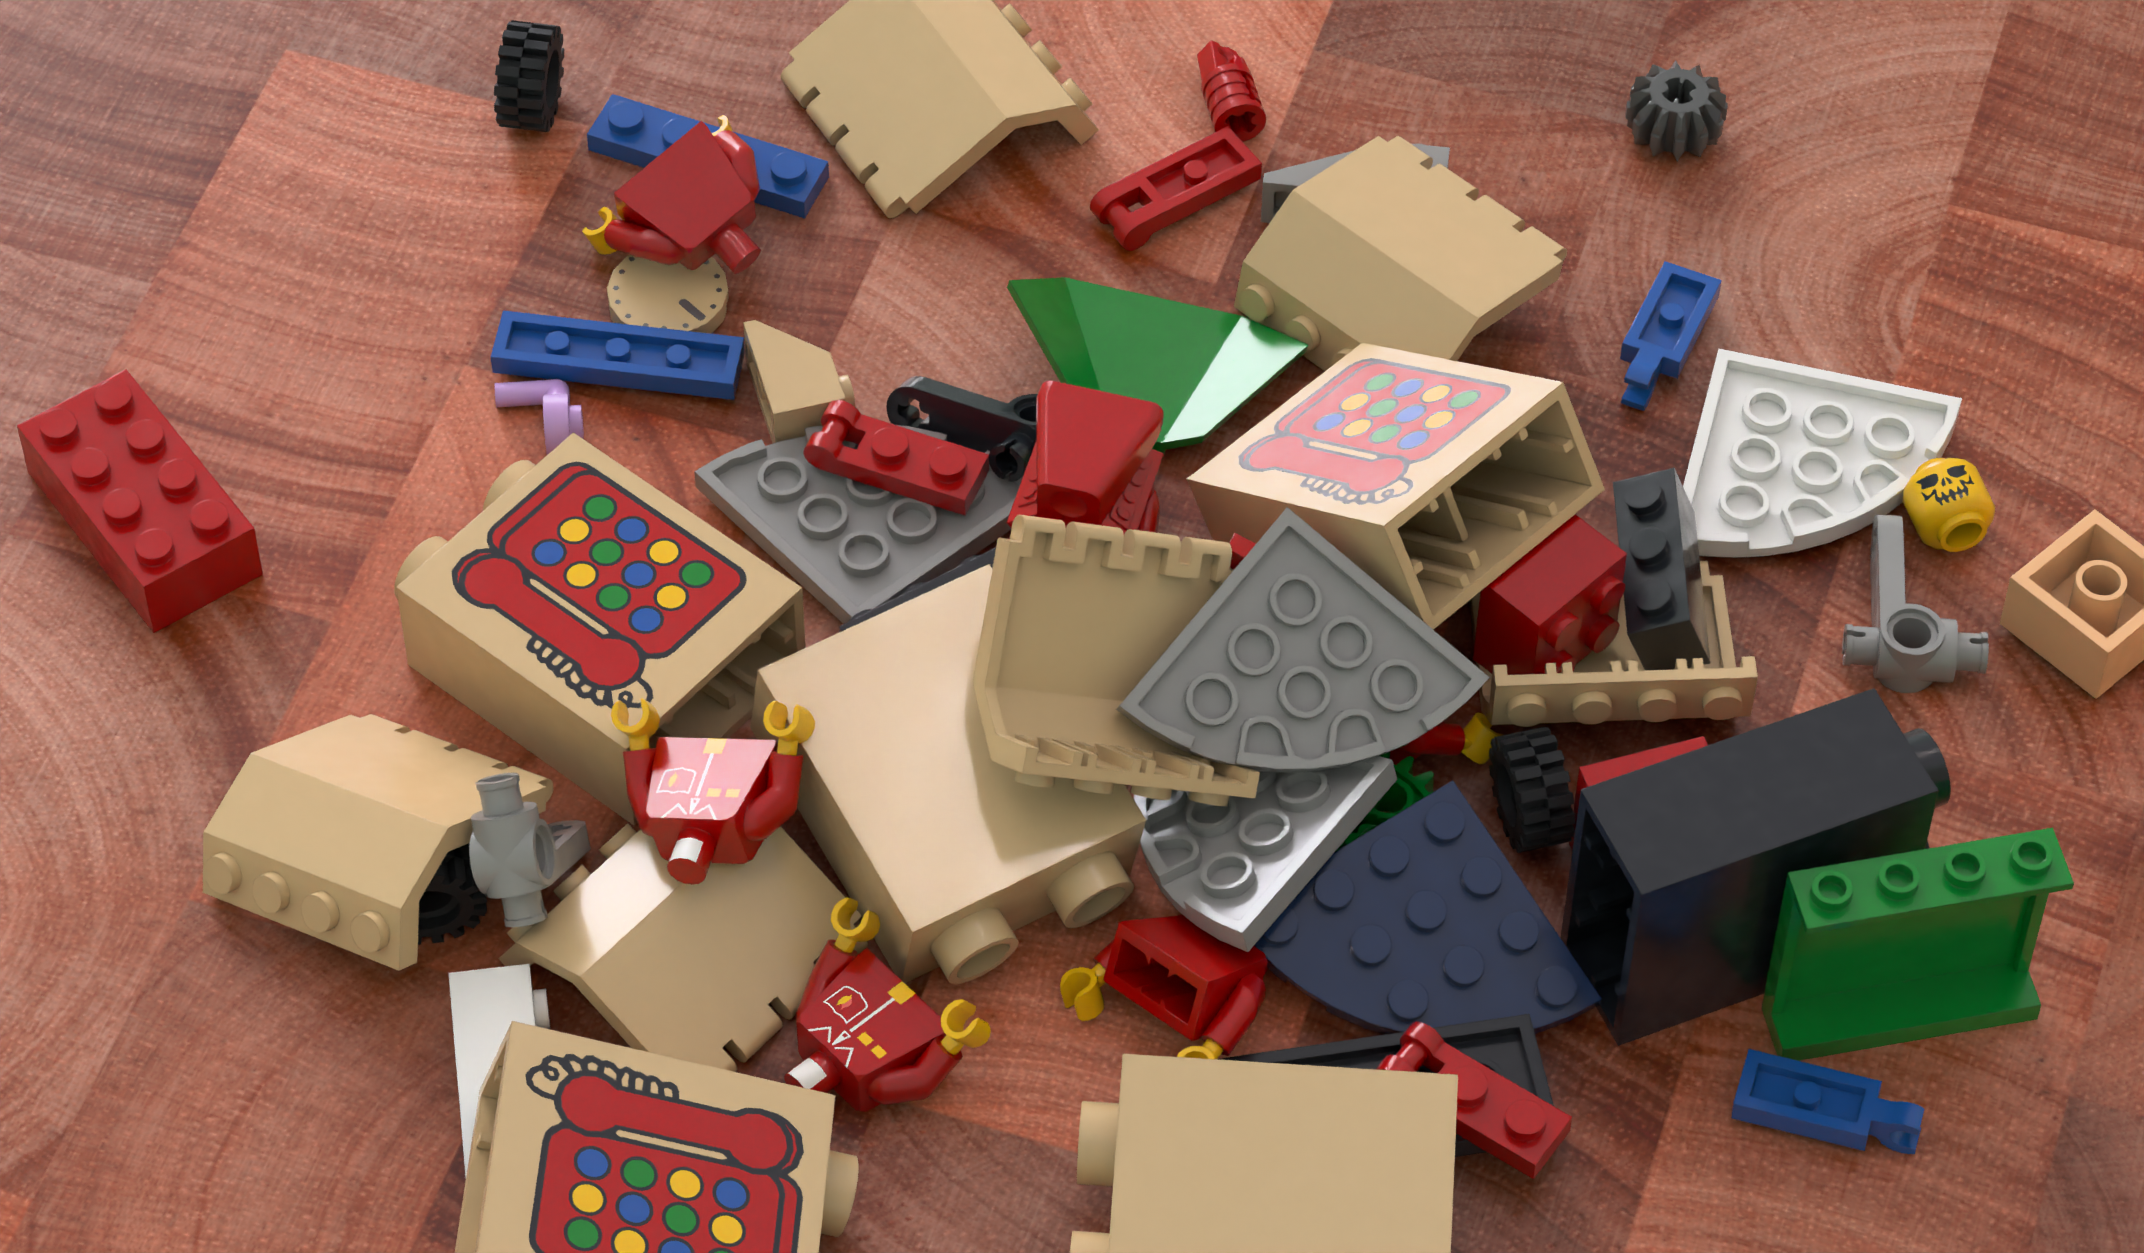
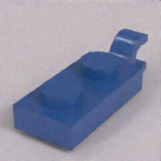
M1666 261L1663 263L1622 343L1620 360L1631 363L1624 378V382L1628 383V386L1622 396V404L1644 411L1650 402L1660 373L1678 379L1719 298L1722 280Z
M1748 1049L1733 1102L1731 1118L1865 1151L1868 1137L1872 1135L1893 1151L1915 1154L1925 1108L1910 1102H1896L1879 1098L1882 1081Z

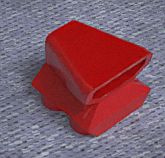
M1045 381L1041 385L1036 398L1037 440L1006 522L1008 526L1012 529L1013 521L1017 515H1027L1062 520L1065 523V527L1070 522L1117 527L1122 529L1123 535L1129 529L1138 530L1147 501L1150 500L1154 493L1155 478L1164 453L1152 449L1163 425L1164 412L1157 403L1057 381Z

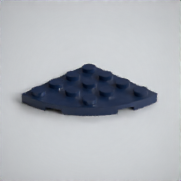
M1453 780L1334 852L1254 945L1265 953L1268 961L1267 968L1284 983L1289 981L1301 992L1326 1006V1011L1362 1028L1385 1035L1405 1032L1416 1021L1423 1022L1434 1028L1530 1014L1534 1032L1537 1034L1573 1020L1597 1007L1602 1000Z

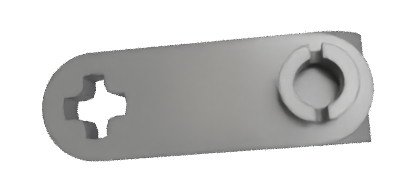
M1876 514L1872 526L1870 547L1872 627L1845 624L1842 642V654L1845 655L1842 657V664L1844 666H1850L1851 664L1872 665L1874 678L1878 679L1885 687L1900 693L1922 691L1931 685L1932 682L1953 683L1956 670L1975 671L1985 674L1989 654L1988 632H1958L1956 619L1940 618L1934 611L1925 606L1906 603L1902 516Z
M518 773L497 774L478 780L475 784L480 794L483 810L471 816L473 831L470 837L469 856L473 878L478 889L483 894H486L487 897L501 898L506 927L528 926L545 920L548 914L544 908L541 890L552 885L591 849L585 821L569 820L547 824L545 820L539 817L537 803L522 801Z

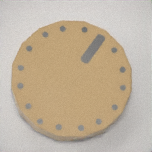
M628 255L613 270L607 286L609 310L613 323L712 334L724 321L727 312L729 294L726 275L713 257L709 258L699 268L689 270L680 263L668 266Z

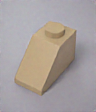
M757 320L743 322L746 363L772 444L805 436V428L822 426L821 417L831 401L842 400L856 407L850 378L848 375L838 376L830 352Z

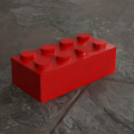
M127 369L17 425L29 475L153 633L263 575L255 528Z

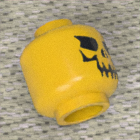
M1930 459L1918 467L1915 474L1911 476L1904 487L1902 498L1904 506L1922 542L1932 548L1944 549L1948 552L1967 550L1984 538L1987 534V529L1994 520L1995 505L1977 468L1964 459Z

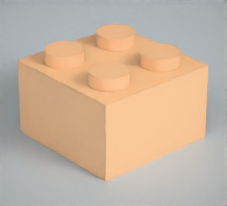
M2094 509L2010 577L2000 624L2097 699L2144 660V546Z

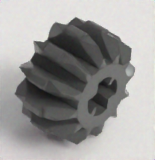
M1676 60L1669 70L1652 64L1646 76L1636 77L1635 83L1631 87L1630 99L1626 105L1625 118L1627 120V127L1632 129L1635 144H1650L1653 157L1663 151L1671 152L1677 162L1685 151L1701 157L1707 145H1717L1718 138L1722 135L1728 108L1726 95L1720 92L1721 88L1719 87L1718 77H1703L1700 65L1690 70L1681 69Z

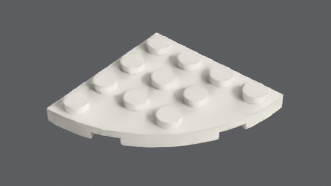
M1718 349L1683 485L1695 512L1699 556L1735 558L1796 552L1830 543L1873 523L1876 514L1886 515L1903 502L1904 487L1920 465L1930 459L1942 457L1951 440L1962 398Z

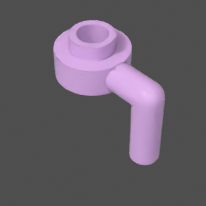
M551 379L495 383L496 408L543 405L547 455L572 433L584 439L582 406L570 405L569 386L563 380Z

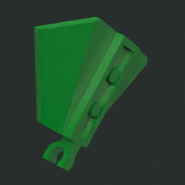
M1066 277L1009 280L1007 285L1009 293L1061 383L1157 403L1164 412L1163 425L1152 449L1164 454L1167 449L1202 443L1305 354L1309 346L1304 342L1241 315Z

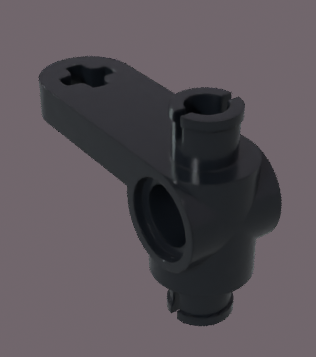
M915 376L907 379L897 387L887 400L886 409L891 424L939 432L947 435L948 442L983 453L988 450L990 451L989 464L992 471L1001 479H1004L1012 471L1008 479L1010 482H1015L1024 476L1037 440L1036 398L1038 394L1022 395L1014 398L1009 403H1005L927 377ZM914 399L919 401L920 410L929 414L925 420L920 418L919 409L910 405Z

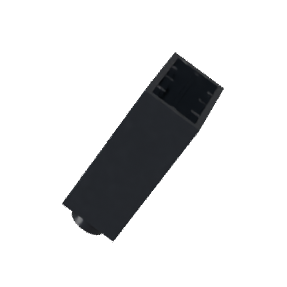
M1873 688L1581 789L1560 938L1602 998L1596 1008L1617 1045L1620 1046L1765 993L1788 872L1929 849L1928 835L1934 809L1946 805L1951 794L1947 766L1934 739L1925 730L1920 728L1902 733L1879 694Z

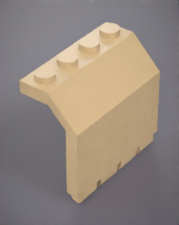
M849 0L789 52L794 61L782 71L780 76L783 83L803 108H807V114L831 145L836 146V152L856 178L865 184L867 192L888 218L899 216L907 208H910L917 214L1016 128L1058 120L1081 145L1099 131L1085 113L1093 104L1071 78H1068L1064 83L1058 80L1054 74L1062 68V65L1040 40L1033 46L1028 43L1024 37L1032 29L1010 3L1001 9L994 0Z
M1377 136L1292 190L1243 261L1234 307L1251 320L1308 344L1307 351L1303 356L1324 371L1361 343L1457 361L1474 336L1559 280L1567 249L1533 226L1523 231L1525 226L1523 219L1487 195L1477 199L1479 190L1442 164H1437L1431 168L1433 159L1402 137L1396 136L1387 142L1380 136Z
M1017 515L1012 524L1010 539L998 538L973 677L974 691L991 761L1015 770L1014 781L1043 788H1053L1055 778L1058 777L1074 779V788L1101 794H1112L1115 783L1132 785V794L1158 800H1170L1172 790L1190 791L1188 799L1215 806H1228L1229 796L1255 798L1260 772L1247 767L1209 761L1178 749L1143 730L1116 710L1233 572L1234 569L1230 568L1232 558L1231 545L1228 542L1185 537L1180 541L1177 535L1132 529L1127 530L1123 535L1121 528L1080 522H1070L1065 527V523L1062 520Z
M1700 561L1710 664L1703 665V658H1693L1691 668H1687L1686 659H1676L1675 670H1645L1627 635L1624 595H1622L1617 620L1620 627L1616 637L1602 652L1594 653L1592 651L1576 664L1574 671L1572 662L1562 663L1561 673H1557L1556 663H1546L1544 674L1508 675L1507 665H1493V672L1491 674L1476 662V666L1490 677L1479 689L1481 711L1491 725L1514 724L1522 727L1534 726L1539 723L1580 722L1583 724H1598L1604 721L1621 720L1662 722L1668 719L1681 718L1726 720L1733 717L1751 716L1758 679L1755 656L1741 657L1740 667H1736L1723 575L1710 576L1708 561ZM1480 592L1469 600L1474 644Z
M373 714L361 718L348 715L254 751L249 755L203 832V893L399 971L417 963L419 900L446 854L470 843L473 831L471 816L483 810L480 794L475 783L482 778L492 775L518 773L522 801L537 803L538 812L542 813L546 811V802L552 796L553 782L548 778L515 766L508 767L502 761L466 748L459 749L453 743L420 731H410L406 726Z
M626 824L599 849L607 860L591 874L581 865L553 891L561 902L548 913V917L545 920L528 926L513 927L507 932L515 944L498 959L505 966L530 964L531 966L533 963H536L572 982L633 1049L736 1072V1063L723 1047L725 1046L740 1062H746L783 1027L781 1019L770 1008L769 1003L786 1019L790 1020L796 1015L807 981L815 966L813 962H817L827 941L830 939L836 940L839 935L831 923V913L834 906L844 899L845 896L781 826L767 839H764L753 860L745 864L711 863L705 880L699 884L691 885L677 881L669 874L667 870L669 861L661 857L653 837L644 834L641 830L636 833L629 824ZM857 910L850 919L852 930L856 928L854 923L862 916ZM867 941L857 942L854 949L858 954L868 946Z

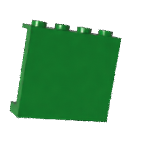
M2047 828L1788 872L1761 1008L1777 1056L1800 1061L2037 1020L2041 1002L2029 973V967L2048 895L2053 892L2073 889L2074 886L2054 829Z

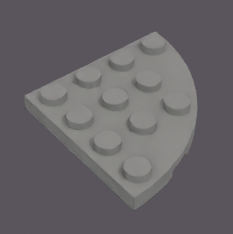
M823 426L805 428V436L788 439L765 446L762 439L751 442L716 458L694 471L695 487L843 624L847 623L860 611L874 609L902 595L909 587L916 583L928 582L956 568L964 559L977 554L1010 531L1011 528L1006 522L1023 478L1021 477L1015 482L1008 481L1009 474L1012 472L1010 471L1004 479H1001L992 471L989 464V472L966 516L814 467L805 459L803 451L811 435L815 432H820ZM900 426L947 441V435L939 432ZM846 440L843 442L844 446L857 449L859 446Z
M1287 507L1116 710L1143 730L1166 743L1209 761L1274 773L1313 772L1353 765L1407 745L1438 726L1464 705L1490 677Z
M1378 756L1341 768L1313 772L1274 773L1258 771L1260 775L1256 797L1229 796L1228 806H1215L1188 799L1190 791L1172 790L1170 800L1151 799L1134 794V801L1146 819L1140 845L1148 869L1161 892L1193 924L1215 938L1249 952L1396 782L1397 776L1391 759Z

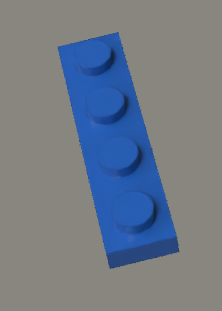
M612 94L587 133L588 150L644 168L700 121ZM704 123L711 133L720 129V127ZM736 133L754 151L760 191L754 200L755 203L806 218L829 178L828 161Z
M503 311L491 353L492 373L560 379L571 382L734 400L745 356L744 337Z

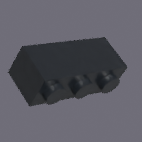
M1675 468L1613 482L1619 548L1627 553L1623 583H1625L1623 595L1627 635L1644 669L1675 670L1676 659H1686L1687 668H1691L1693 658H1703V665L1710 664L1695 512Z

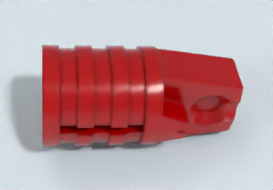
M1211 40L1197 54L1202 80L1201 91L1214 130L1217 132L1228 126L1242 142L1248 141L1256 137L1266 124V114L1258 96L1253 76L1245 60L1239 57L1235 50L1229 47H1222L1218 42Z

